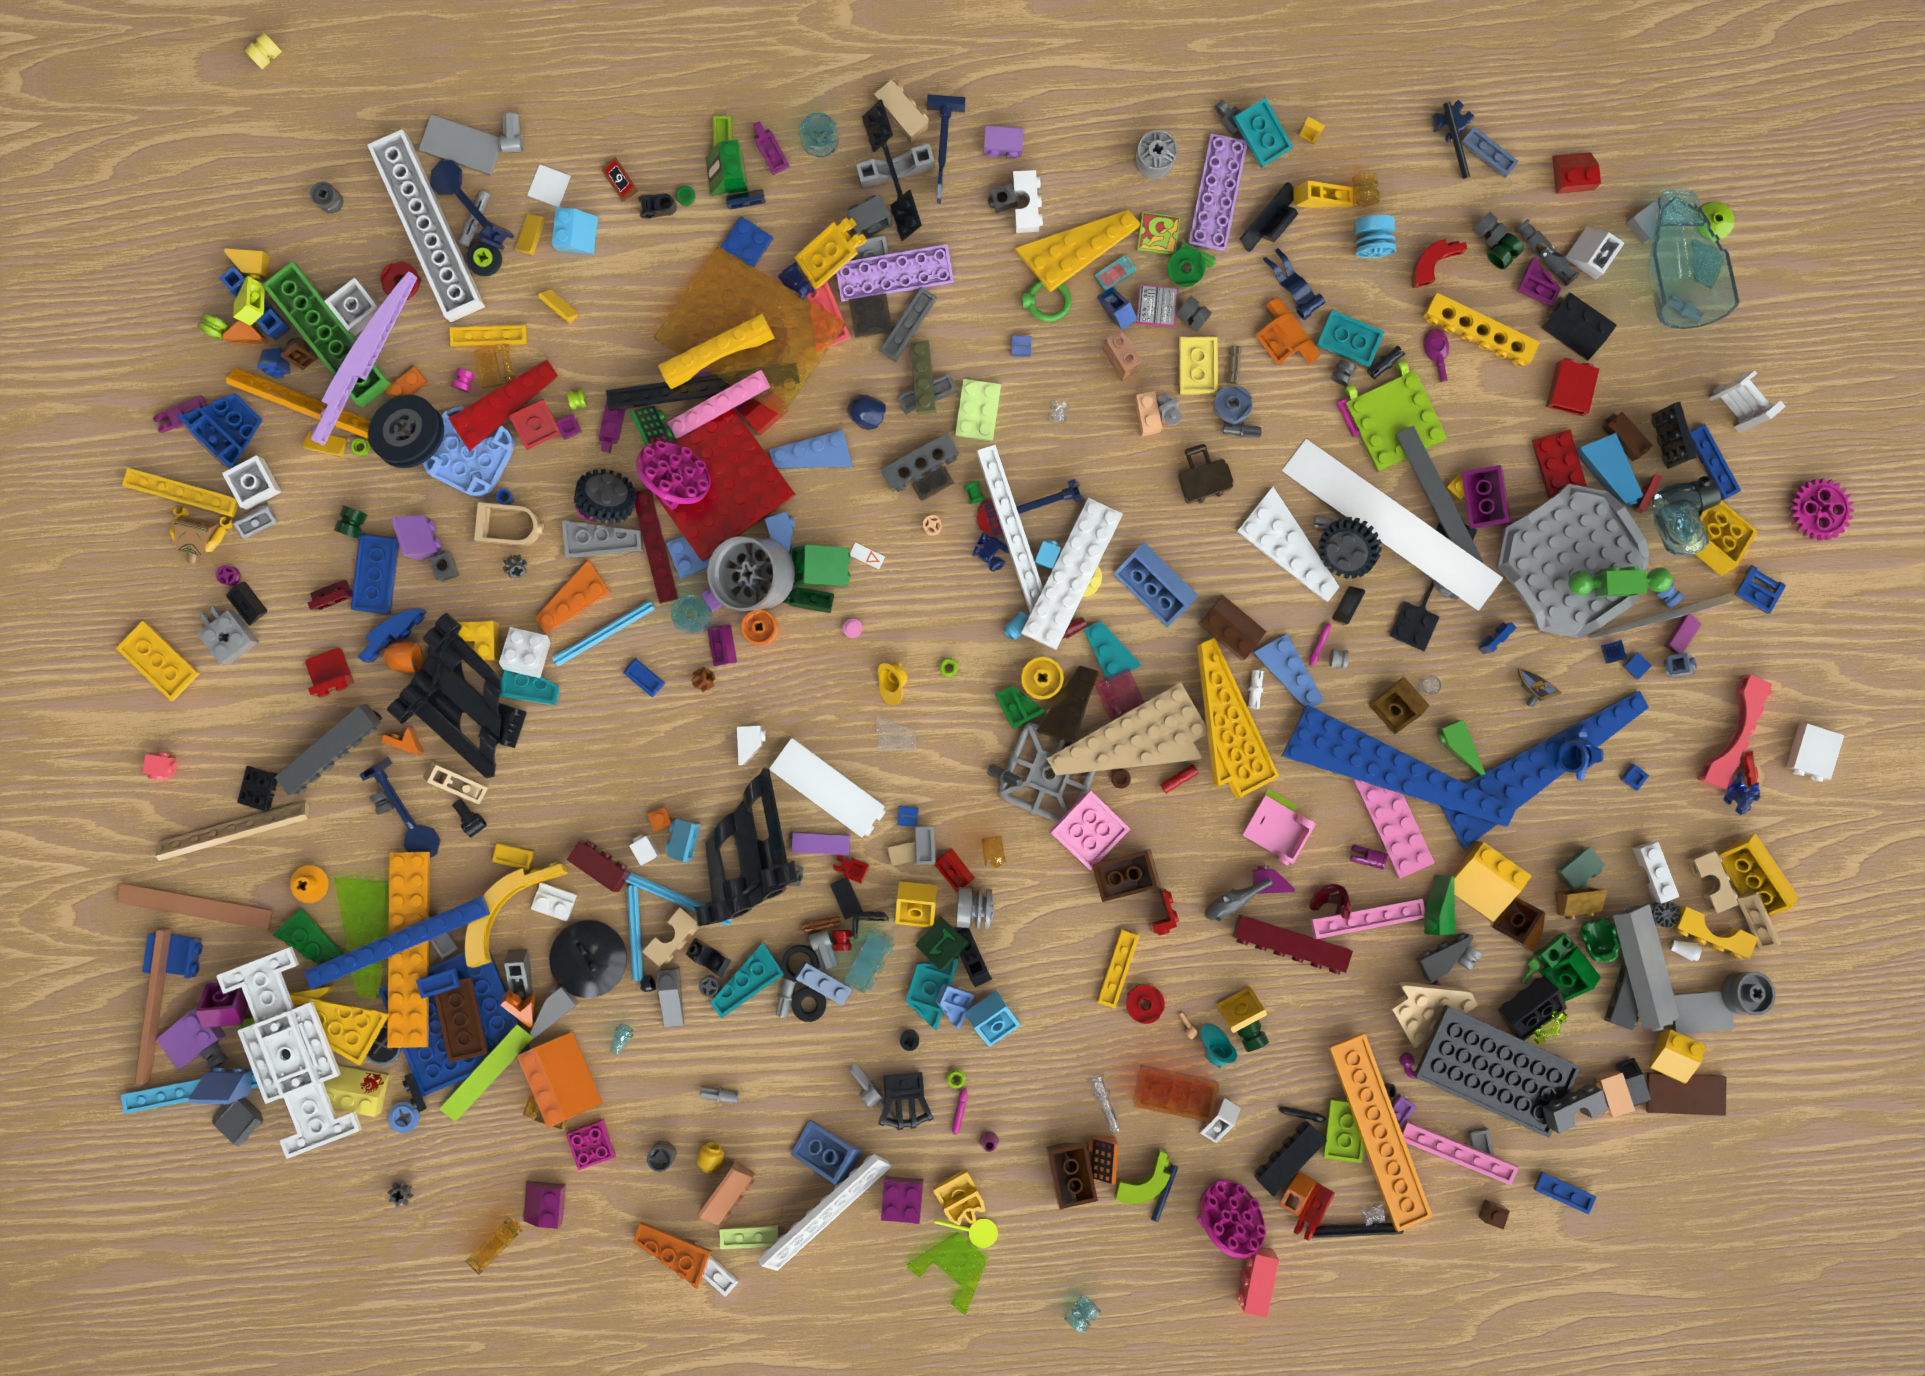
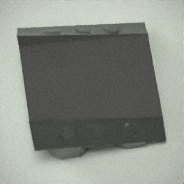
M243 1097L230 1104H225L212 1119V1122L234 1145L240 1147L249 1138V1135L263 1123L261 1112L246 1097Z

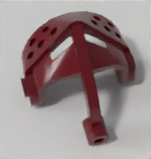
M1329 884L1315 892L1310 901L1311 910L1318 911L1323 904L1334 903L1337 904L1335 915L1341 914L1343 919L1349 918L1351 903L1344 886ZM1336 891L1339 892V893H1337V894H1334V895H1331V896H1330V894L1333 893V892H1336Z

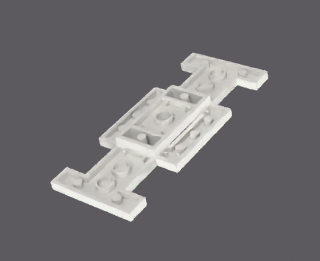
M292 947L216 976L223 994L242 987L255 1024L238 1030V1034L265 1104L284 1098L297 1133L280 1140L286 1159L362 1129L355 1111L338 1118L335 1115L323 1082L341 1075L313 1001L294 1008L281 974L282 971L299 965ZM283 1049L290 1051L291 1056L289 1059H285L282 1056Z

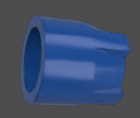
M500 489L496 493V500L500 504L509 505L511 502H514L512 493L507 489ZM505 495H509V499L507 501L503 500V497Z

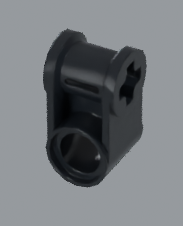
M669 194L639 196L642 208L641 218L649 219L659 216H670L677 210L676 202ZM665 202H671L669 207L663 208Z

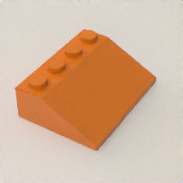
M573 1032L517 1055L548 1129L603 1103Z

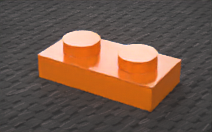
M413 366L386 388L385 391L391 399L402 395H413L428 381Z

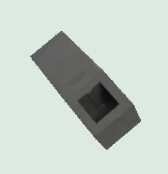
M1458 934L1454 937L1455 940L1449 943L1448 941L1442 942L1437 945V949L1433 951L1429 949L1420 953L1421 957L1416 960L1426 980L1432 982L1448 974L1473 940V935Z

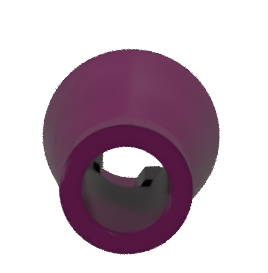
M985 1132L980 1137V1146L987 1152H991L997 1148L999 1139L995 1133ZM991 1142L993 1144H991V1146H987L986 1143Z

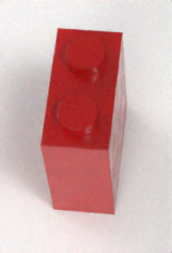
M1564 358L1556 363L1546 407L1580 416L1588 414L1600 368L1594 367L1591 363H1576L1571 358Z

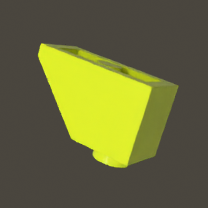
M249 276L245 278L234 302V318L251 326L264 314L265 288L262 285L263 283Z

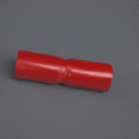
M1192 764L1160 785L1167 794L1199 773Z

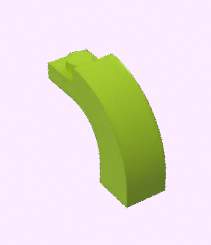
M1158 1148L1153 1169L1145 1179L1140 1181L1118 1179L1114 1195L1115 1201L1125 1204L1144 1203L1156 1197L1165 1188L1170 1177L1169 1171L1164 1169V1167H1168L1169 1156H1167L1165 1149Z

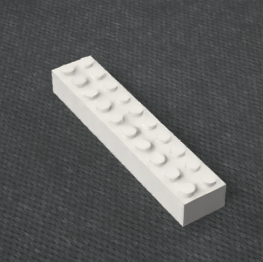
M401 129L368 144L367 146L444 317L453 322L484 308V302L409 136Z

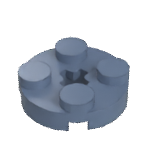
M1240 386L1223 387L1216 394L1213 410L1222 420L1235 425L1249 416L1253 405L1251 395ZM1228 402H1237V407H1231Z

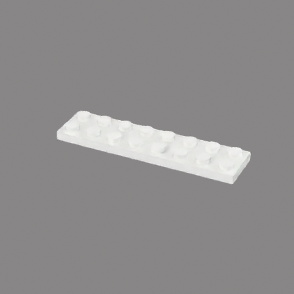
M1088 497L1022 631L1023 635L1057 650L1123 516L1122 513Z
M876 1154L868 1156L859 1168L850 1172L849 1177L844 1182L842 1181L835 1186V1190L831 1194L824 1196L820 1200V1204L807 1211L805 1217L801 1221L794 1223L787 1234L780 1236L776 1240V1244L763 1251L762 1256L758 1259L760 1265L778 1271L892 1167L889 1161Z

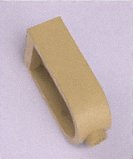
M478 502L474 541L528 546L534 543L540 534L544 533V523L540 522L539 517L533 511L525 507ZM491 510L528 513L533 520L531 534L523 540L488 538Z

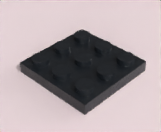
M1681 402L1673 403L1653 413L1651 422L1653 427L1656 428L1658 435L1657 443L1662 449V460L1667 469L1697 458Z

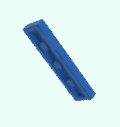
M1706 424L1690 431L1694 450L1708 476L1716 481L1721 500H1725L1740 492L1741 489Z

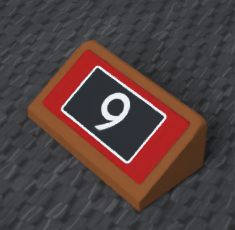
M616 157L602 169V172L622 202L639 192Z

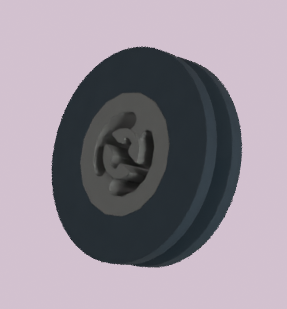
M402 395L384 403L374 414L368 430L369 443L373 451L387 464L397 468H412L426 462L436 453L444 437V423L441 415L426 399L416 395ZM402 426L412 434L410 437L401 429Z

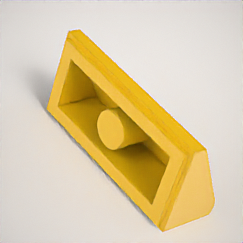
M531 214L526 215L515 250L534 256L546 221L543 217Z
M547 290L538 294V297L568 324H571L579 315L575 309L554 291Z
M309 431L302 445V448L306 450L343 457L347 439L329 435L323 446L311 440L312 431Z

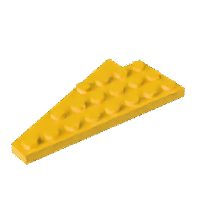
M1213 638L1197 645L1213 785L1216 788L1228 782L1235 799H1238L1279 777V774L1216 639Z

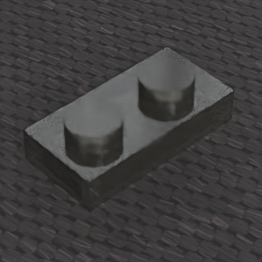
M944 466L911 485L922 502L953 485L954 481Z

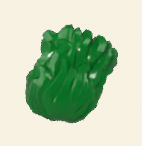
M1599 918L1597 924L1595 920H1591V923L1586 922V925H1582L1579 934L1586 943L1585 949L1589 956L1597 962L1615 961L1618 958L1621 946L1615 923H1611L1609 918H1603L1602 920Z

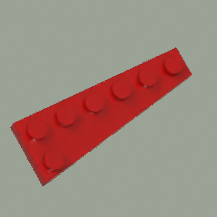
M545 360L449 417L448 420L470 452L509 419V414L527 404L535 395L553 382L558 375L549 361Z

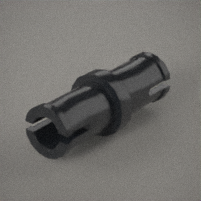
M1396 346L1386 356L1380 357V361L1368 369L1367 372L1372 374L1370 376L1374 380L1377 379L1379 375L1385 370L1391 369L1392 365L1405 355L1404 351L1401 352L1402 349Z

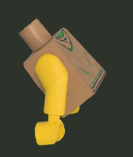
M175 507L173 512L176 517H173L169 533L176 544V549L187 553V562L197 564L199 563V557L212 552L222 541L227 532L226 529H231L234 525L232 524V519L227 525H224L227 519L224 516L220 518L221 526L218 527L217 523L187 517L189 511L185 507L182 508L181 513V508Z

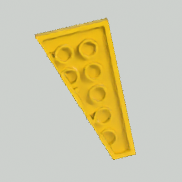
M1129 210L1016 247L1015 252L1046 289L1051 292L1138 229L1140 222Z
M289 994L294 1008L313 1001L331 1050L358 1065L363 1063L390 1014L373 1009Z

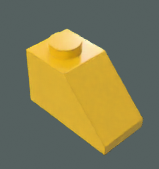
M225 248V254L243 274L257 281H260L261 278L268 279L269 255L263 251Z

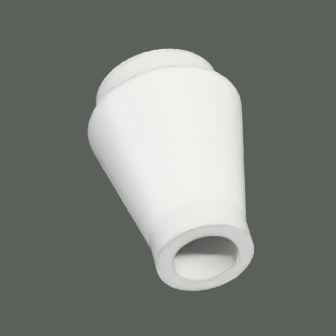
M1673 939L1670 951L1676 952L1690 961H1698L1702 952V946H1699L1698 943Z

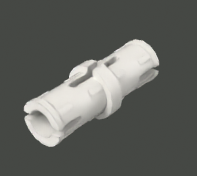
M1252 670L1250 687H1248L1250 692L1247 708L1260 709L1264 671Z

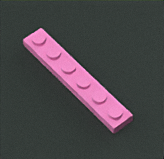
M757 371L667 423L675 438L678 439L771 387L763 371Z
M1416 899L1353 911L1348 919H1343L1341 914L1312 919L1311 925L1314 939L1423 919L1425 908L1423 899Z
M1406 1121L1402 1130L1406 1143L1509 1185H1512L1519 1169L1516 1164L1410 1121Z

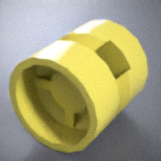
M264 32L256 38V43H250L244 49L261 69H264L270 63V58L275 59L282 52Z

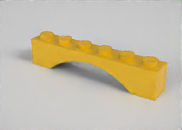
M760 314L659 364L658 367L668 386L673 389L689 381L696 373L712 362L740 350L758 347L774 339V336L763 314Z

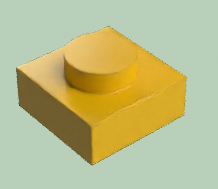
M1460 473L1446 487V490L1459 501L1465 496L1462 475Z

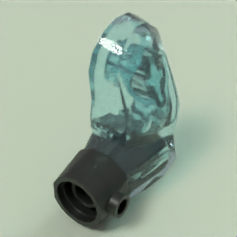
M1702 476L1699 480L1691 481L1690 483L1668 485L1654 494L1652 498L1654 526L1668 552L1674 555L1695 554L1709 544V537L1699 518L1698 511L1703 512L1721 503L1719 487L1713 478Z

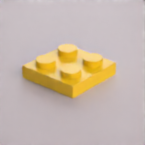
M1251 987L1216 1004L1233 1033L1267 1015Z

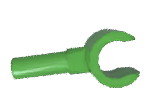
M1531 957L1526 962L1530 968L1521 980L1524 984L1530 975L1540 968V962L1535 957Z

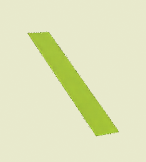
M517 1024L439 1110L456 1122L534 1037Z

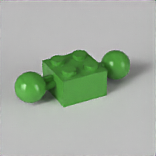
M1639 566L1621 568L1620 571L1619 567L1601 569V573L1594 574V577L1586 571H1577L1570 576L1568 586L1572 593L1579 596L1587 595L1592 589H1595V597L1635 596L1647 593V586L1654 592L1667 591L1672 585L1673 577L1665 568H1655L1646 575V570H1639Z

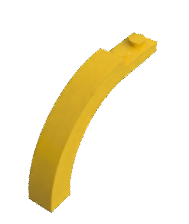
M559 862L551 863L548 865V868L531 870L530 874L527 870L521 868L506 875L488 889L483 896L491 915L469 923L467 927L465 957L468 967L475 968L492 962L489 951L491 927L497 913L505 902L526 887L568 874L565 865Z

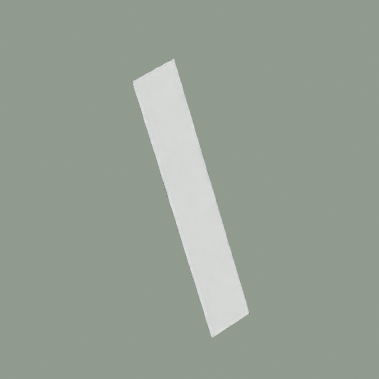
M1305 439L1282 470L1344 516L1352 517V520L1356 517L1360 518L1359 523L1363 521L1368 522L1366 527L1369 528L1371 525L1374 527L1372 533H1378V540L1380 539L1386 546L1478 611L1503 579V577L1308 439Z

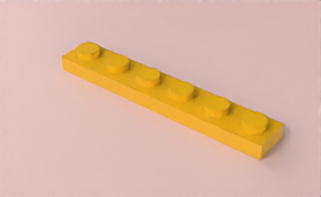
M127 468L122 486L234 518L238 507V502L234 497Z

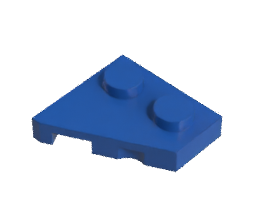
M1503 622L1495 629L1496 633L1492 637L1488 635L1481 641L1482 645L1478 649L1482 654L1494 652L1497 649L1496 646L1500 642H1504L1517 627L1512 622L1506 624Z

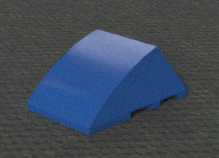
M236 393L215 400L212 404L202 408L197 407L194 411L184 415H176L191 435L216 460L229 469L234 467L263 421Z

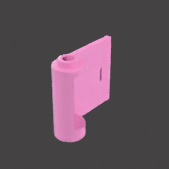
M1264 795L1242 835L1279 856L1278 861L1288 866L1289 863L1293 864L1316 824Z

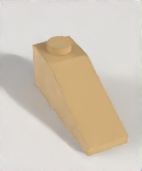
M431 760L423 776L426 782L478 805L488 789L487 786Z

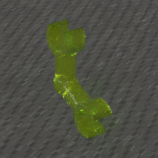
M1554 1011L1552 1015L1554 1024L1551 1029L1546 1031L1538 1029L1533 1032L1538 1037L1534 1039L1537 1044H1543L1547 1038L1560 1034L1561 1025L1568 1019L1564 1011H1562L1561 1016Z

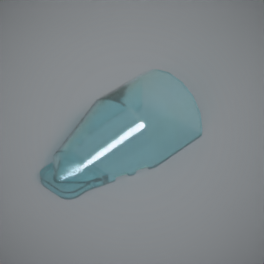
M1691 190L1663 191L1658 198L1659 213L1648 262V272L1657 317L1660 323L1670 328L1678 329L1697 328L1714 323L1728 316L1740 303L1729 253L1719 243V236L1717 234L1714 235L1711 230V223L1700 207L1698 196L1695 192Z

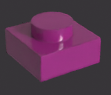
M574 414L556 421L564 440L582 433Z

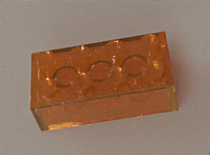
M1140 1065L1133 1104L1138 1108L1212 1123L1219 1083L1212 1079Z

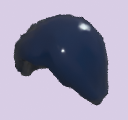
M862 394L852 398L847 407L850 419L866 430L878 428L886 412V404L877 398Z

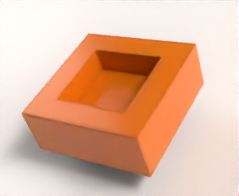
M666 807L647 814L654 832L671 826L672 821Z

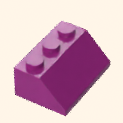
M1496 465L1461 472L1470 529L1511 524L1503 467Z

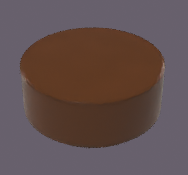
M1119 769L1112 774L1111 781L1116 788L1123 789L1130 784L1131 777L1126 770Z

